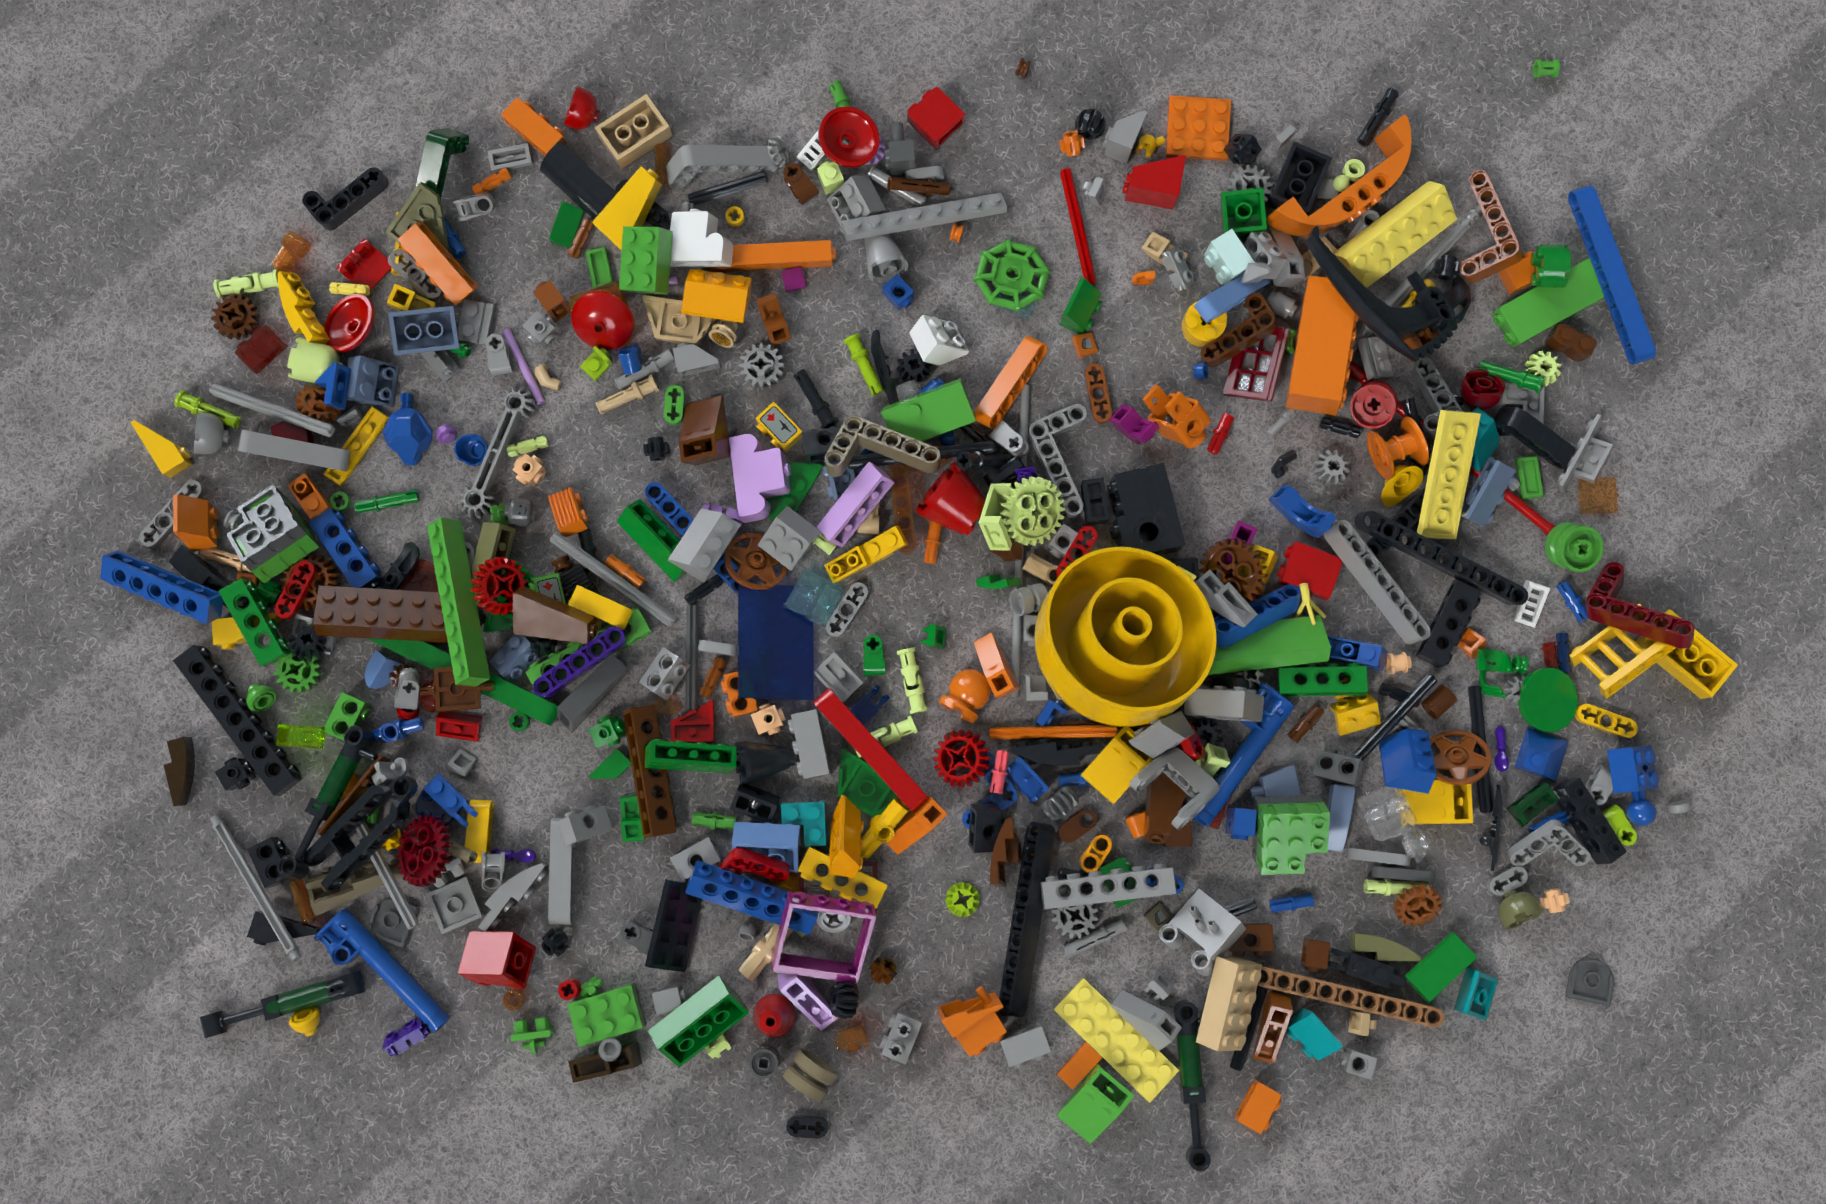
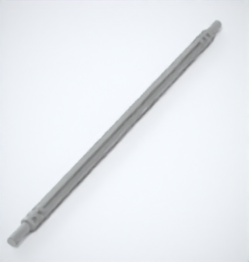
M1487 198V199H1485L1484 202L1487 203V202L1491 201V199H1490V198ZM1479 204L1459 221L1413 272L1417 271L1423 279L1434 268L1435 260L1440 261L1441 256L1446 255L1480 218L1482 210ZM1408 279L1384 303L1390 307H1397L1414 289ZM1365 324L1356 332L1355 341L1352 346L1353 354L1358 350L1357 340L1361 338L1367 339L1373 333ZM1286 408L1279 415L1276 423L1267 431V434L1273 438L1301 410Z

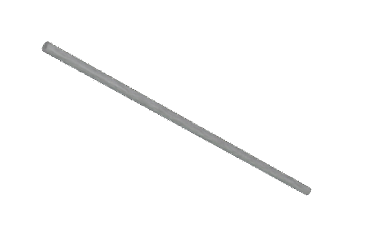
M1026 384L1021 391L1019 435L1028 443L1030 385ZM1025 455L1020 460L1027 468V455ZM1024 544L1022 546V560L1015 561L1014 578L1020 577L1022 586L1014 587V589L1023 587ZM1013 612L1011 670L1019 684L1022 616H1017ZM1019 690L1010 694V697H1019Z

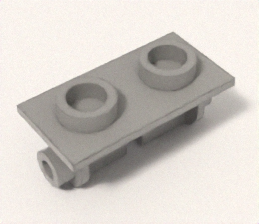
M1179 246L1161 253L1163 256L1161 259L1166 270L1174 269L1175 271L1169 275L1174 288L1181 291L1195 284L1193 274L1188 269L1184 253L1180 250Z
M445 350L420 353L444 383L461 370Z

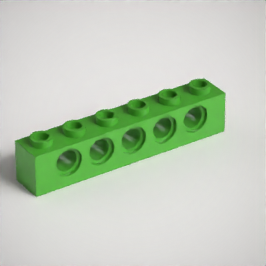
M631 608L633 612L627 623L631 625V631L627 634V642L622 648L614 652L613 655L653 633L640 609L635 610ZM606 622L604 624L605 627L597 631L596 637L615 626ZM620 632L613 633L612 642H619L621 639ZM570 642L567 644V649L561 652L557 650L555 653L549 654V659L544 662L537 661L529 666L530 669L525 672L531 684L533 685L537 678L546 673L550 666H556L586 644ZM601 644L594 647L595 655H600L603 652ZM579 657L576 660L577 668L585 665L584 657ZM563 669L558 673V678L560 681L566 679L567 671ZM548 682L541 684L540 690L542 693H546L549 690Z

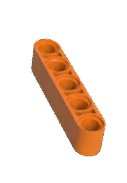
M1026 336L977 406L975 410L977 422L990 429H994L1045 357L1048 348L1047 344L1031 336Z

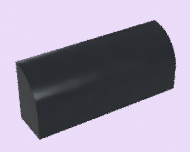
M560 141L546 154L541 163L540 171L594 220L617 194L614 189Z

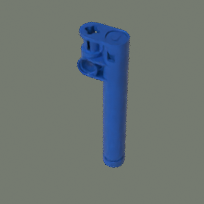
M1265 683L1258 684L1259 690L1256 693L1264 696L1262 722L1240 721L1251 732L1230 759V764L1222 770L1215 780L1219 785V792L1194 817L1203 826L1209 827L1213 818L1220 812L1294 709V706L1287 699Z
M347 908L337 913L314 936L313 939L315 941L320 940L325 945L327 952L331 955V959L336 965L349 964L360 955L409 1008L428 1025V1028L433 1033L437 1032L451 1018L445 1011L443 1012V1009ZM342 949L348 952L346 960L341 957Z

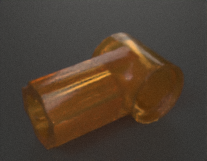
M289 231L282 240V248L270 265L279 271L290 272L298 259L307 254L306 250H310L311 243L295 232Z

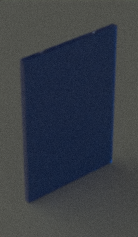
M738 583V698L814 700L813 587L776 585L770 589L754 590Z

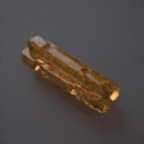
M657 144L654 146V154H656L655 172L659 176L657 180L662 185L668 184L666 175L667 157L665 156L667 149L664 144Z

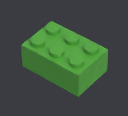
M623 226L619 290L630 293L668 295L673 231L660 227Z
M635 982L567 1004L578 1047L646 1026Z

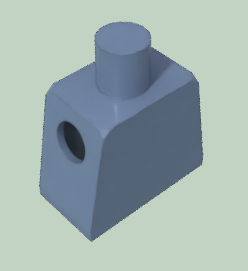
M1294 765L1286 766L1258 777L1260 786L1249 788L1251 801H1254V796L1290 797L1292 795H1301Z

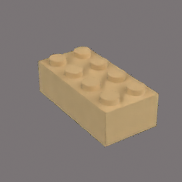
M1216 956L1196 1039L1197 1043L1215 1051L1242 1050L1246 1042L1247 1027L1251 1021L1252 1006L1256 1000L1257 985L1261 979V964L1243 957Z

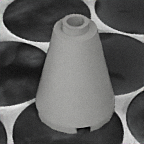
M889 234L864 238L867 271L871 281L875 279L878 283H885L896 274L900 276L899 273L902 270L907 271L909 266L907 259Z

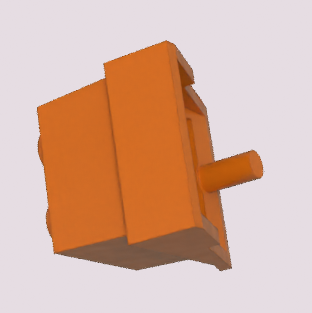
M983 986L975 990L979 997L963 1002L961 999L937 1007L941 1021L953 1038L956 1037L970 1057L984 1052L986 1046L990 1043L999 1042L1007 1032L996 1011L1004 1008L996 992L988 994Z

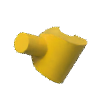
M1149 134L1143 135L1136 143L1134 152L1139 154L1140 150L1144 148L1146 149L1145 157H1150L1156 147L1165 144V139L1163 136L1154 138Z

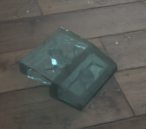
M803 569L785 605L786 608L803 614L806 619L825 627L843 589L818 574Z

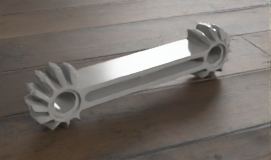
M513 386L512 392H509L507 389L504 391L506 397L499 396V399L503 402L498 405L500 409L504 410L472 488L464 486L466 493H459V496L463 498L458 501V504L463 506L461 511L463 513L468 512V517L470 518L475 515L476 518L481 519L482 512L486 516L489 515L486 509L492 506L489 502L495 500V497L489 495L507 453L506 447L510 445L521 417L524 416L526 419H529L527 412H534L531 406L535 404V401L531 399L532 394L526 392L524 387L518 390ZM521 400L520 407L514 409L513 403ZM476 496H480V503L474 506L472 504L473 499Z

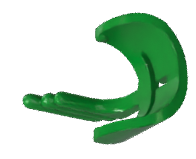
M1478 648L1476 670L1480 671L1479 686L1482 693L1488 696L1507 698V694H1504L1501 687L1487 684L1486 672L1511 673L1512 663L1509 655L1500 650Z

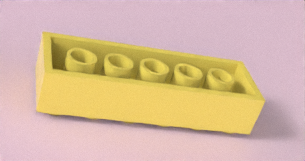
M1432 181L1426 182L1333 252V254L1368 288L1458 220L1445 185Z

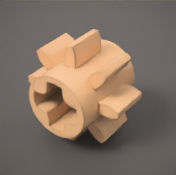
M1560 888L1543 891L1545 896L1540 898L1542 908L1548 909L1549 913L1566 910L1565 905L1570 903L1567 893H1561Z

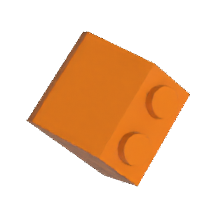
M179 494L173 495V532L192 552L217 547V538L220 537L217 527V520H219L217 508H214L208 500Z

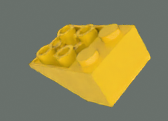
M1123 727L1081 774L1086 781L1112 804L1130 787L1131 780L1155 759L1130 744L1129 740L1134 738L1135 734L1129 727Z
M1434 780L1429 794L1399 789L1401 824L1473 823L1471 784L1452 785L1440 780Z

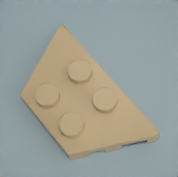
M647 295L642 296L654 337L659 341L679 344L689 343L698 346L717 320L681 314V300Z

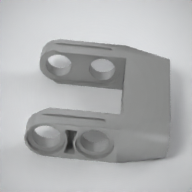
M1174 747L1154 759L1131 780L1129 785L1135 791L1143 790L1164 772L1192 798L1178 811V815L1171 823L1177 830H1180L1207 806L1219 792L1220 788L1218 783L1181 749Z

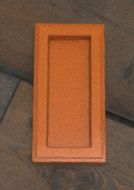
M1085 1042L1056 1074L1073 1090L1102 1057Z

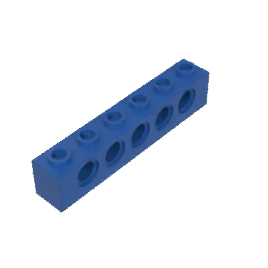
M118 550L102 556L100 579L109 582L110 585L121 587L129 593L140 595L148 601H154L165 608L178 611L181 615L190 616L197 619L200 623L207 624L221 618L223 599L219 592Z
M697 860L685 893L780 925L789 891ZM793 908L788 928L809 935L818 918L819 911Z

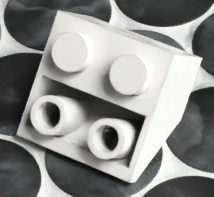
M922 315L909 332L923 362L940 366L969 353L965 340L961 337L957 325L952 321Z

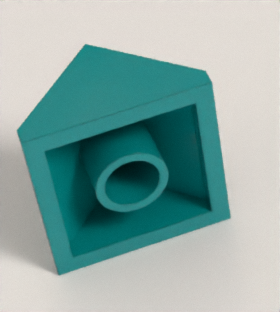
M1466 968L1453 1010L1486 1021L1499 979Z

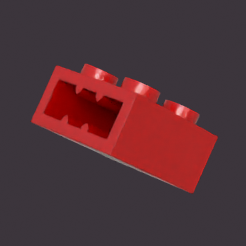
M936 86L933 90L929 89L926 91L918 104L914 103L909 107L907 122L936 150L965 123V113Z

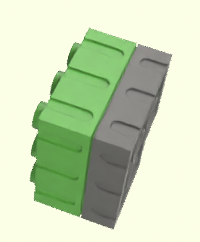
M274 484L237 507V510L243 516L244 523L226 534L241 562L264 584L307 556V554L319 548L311 532L305 526L306 524L297 512L296 507Z
M1292 795L1290 797L1254 796V810H1257L1252 857L1261 875L1305 874L1304 861H1306V854L1314 852L1328 853L1330 812L1320 795Z

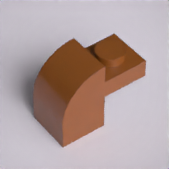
M773 293L756 299L759 313L772 346L792 339L776 294Z

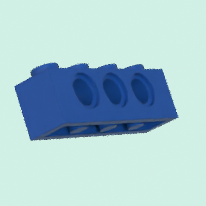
M329 508L312 519L309 524L352 587L370 588L373 582H378L382 579L379 574L381 569L375 562L371 563L367 557L370 553L364 545L358 544L356 541L358 538L357 534L351 527L347 528L344 523L347 520L340 511ZM339 528V535L333 537L334 529ZM351 545L350 553L345 555V547ZM362 562L363 568L357 572L356 565Z

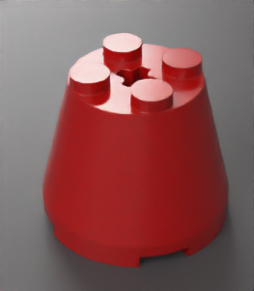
M954 461L950 465V471H943L925 493L923 505L919 503L915 512L921 517L960 535L966 534L968 536L975 528L974 522L981 516L986 499L966 472L961 470Z

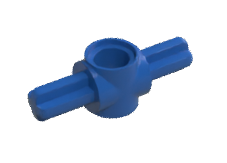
M418 717L407 721L398 719L384 723L380 728L371 730L375 736L374 743L380 741L388 743L409 736V733L423 730L425 722L422 718ZM393 727L396 729V735L393 732Z

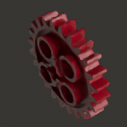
M419 815L418 819L413 818V824H407L408 831H402L404 838L399 839L402 844L397 847V850L400 851V854L396 856V858L400 859L397 867H402L399 874L404 875L403 880L408 881V884L420 887L430 886V883H436V878H442L441 871H447L444 865L445 863L450 864V860L447 857L453 853L449 851V847L453 846V843H449L452 834H447L450 828L445 826L446 822L441 821L440 817Z

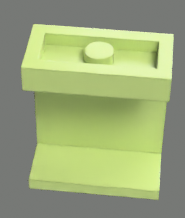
M1011 483L990 485L980 516L979 525L990 550H1011L1012 542L1002 520L1005 516L1000 514L1001 511L1005 510L1001 503L1007 502L1003 496H1010L1011 493L1008 488L1013 489Z

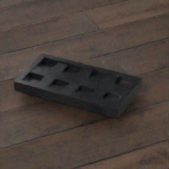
M665 879L645 963L646 967L686 972L702 903L701 898L685 893L688 885L686 882Z

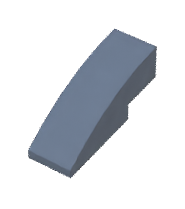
M1331 784L1329 787L1328 804L1326 806L1330 812L1328 850L1343 852L1351 820L1355 787Z

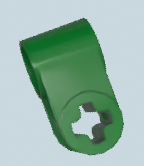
M869 635L863 643L864 676L886 675L882 640L877 635ZM871 639H875L879 643L875 650H872L869 646L867 647V643H871Z

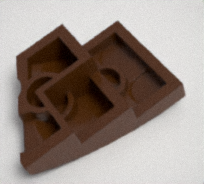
M1007 818L1004 822L993 849L990 884L996 887H1006L1005 865L1021 864V843L1017 830L1014 828L1013 818Z

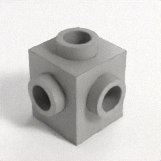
M537 311L522 325L526 332L530 334L528 339L536 346L540 344L544 348L547 345L553 344L559 334L555 329L557 324L550 317L544 318Z

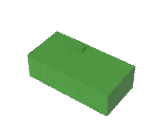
M962 378L885 406L881 411L888 429L921 442L976 421V415Z

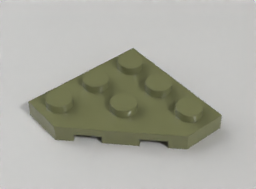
M420 182L385 233L401 244L397 239L415 223L422 221L450 253L440 197L423 182Z

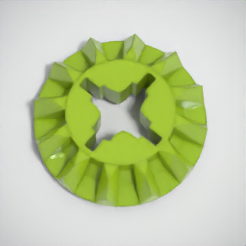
M959 882L948 889L945 902L948 910L953 915L967 917L971 916L978 909L980 896L973 885ZM958 891H960V893L963 894V896L971 895V897H969V899L966 901L968 908H965V906H963L962 903H957L954 905V903L957 902V900L959 899Z

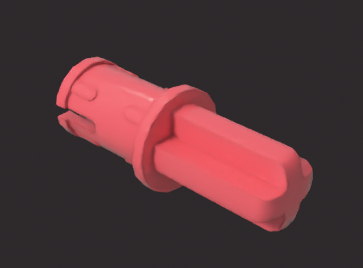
M997 751L994 770H991L993 775L989 792L1003 794L1005 778L1008 775L1006 770L1009 752Z

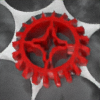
M493 557L492 560L486 559L485 565L479 564L478 568L480 571L473 572L477 578L470 581L475 584V588L470 590L477 593L473 599L480 600L478 606H485L484 611H492L495 615L499 613L505 615L508 611L513 612V593L529 582L528 580H523L527 573L520 572L522 566L515 565V560L508 561L507 557H501V559ZM501 568L507 573L499 576L494 574L493 571ZM501 595V597H505L507 600L497 603L493 598Z
M962 729L958 731V734L955 731H951V738L948 735H944L945 743L939 741L938 745L941 748L934 749V752L938 753V757H933V761L938 762L934 766L935 770H940L938 777H944L943 782H950L952 787H956L958 784L959 788H964L965 783L968 787H972L973 781L979 783L978 775L986 776L985 772L982 771L983 768H990L989 765L985 764V761L991 759L989 756H985L990 750L989 748H982L986 742L984 740L979 741L980 736L978 734L973 735V732L969 730L966 734ZM959 742H968L960 750L952 748ZM973 749L976 753V763L972 760ZM956 754L963 755L966 763L959 762L961 760H959V756ZM948 755L951 757V764L949 767L947 763ZM965 767L971 770L964 776H956V773Z

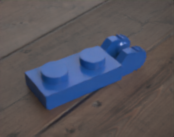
M439 773L423 788L451 817L456 819L465 828L469 823L459 813L465 808L471 816L476 817L478 815V812L469 804L470 802Z

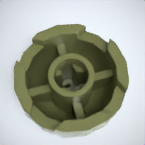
M1516 890L1504 894L1505 899L1498 906V917L1506 930L1523 925V922L1531 918L1534 920L1545 912L1542 908L1543 906L1534 895L1528 892L1517 893Z

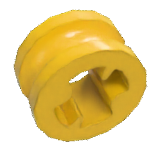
M737 206L728 208L725 213L727 223L732 227L741 226L744 222L742 209ZM734 212H737L740 217L739 219L736 218L737 221H732V217H730Z

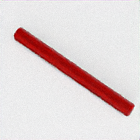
M1070 168L1062 169L1060 176L1083 277L1095 286L1097 280L1072 171Z

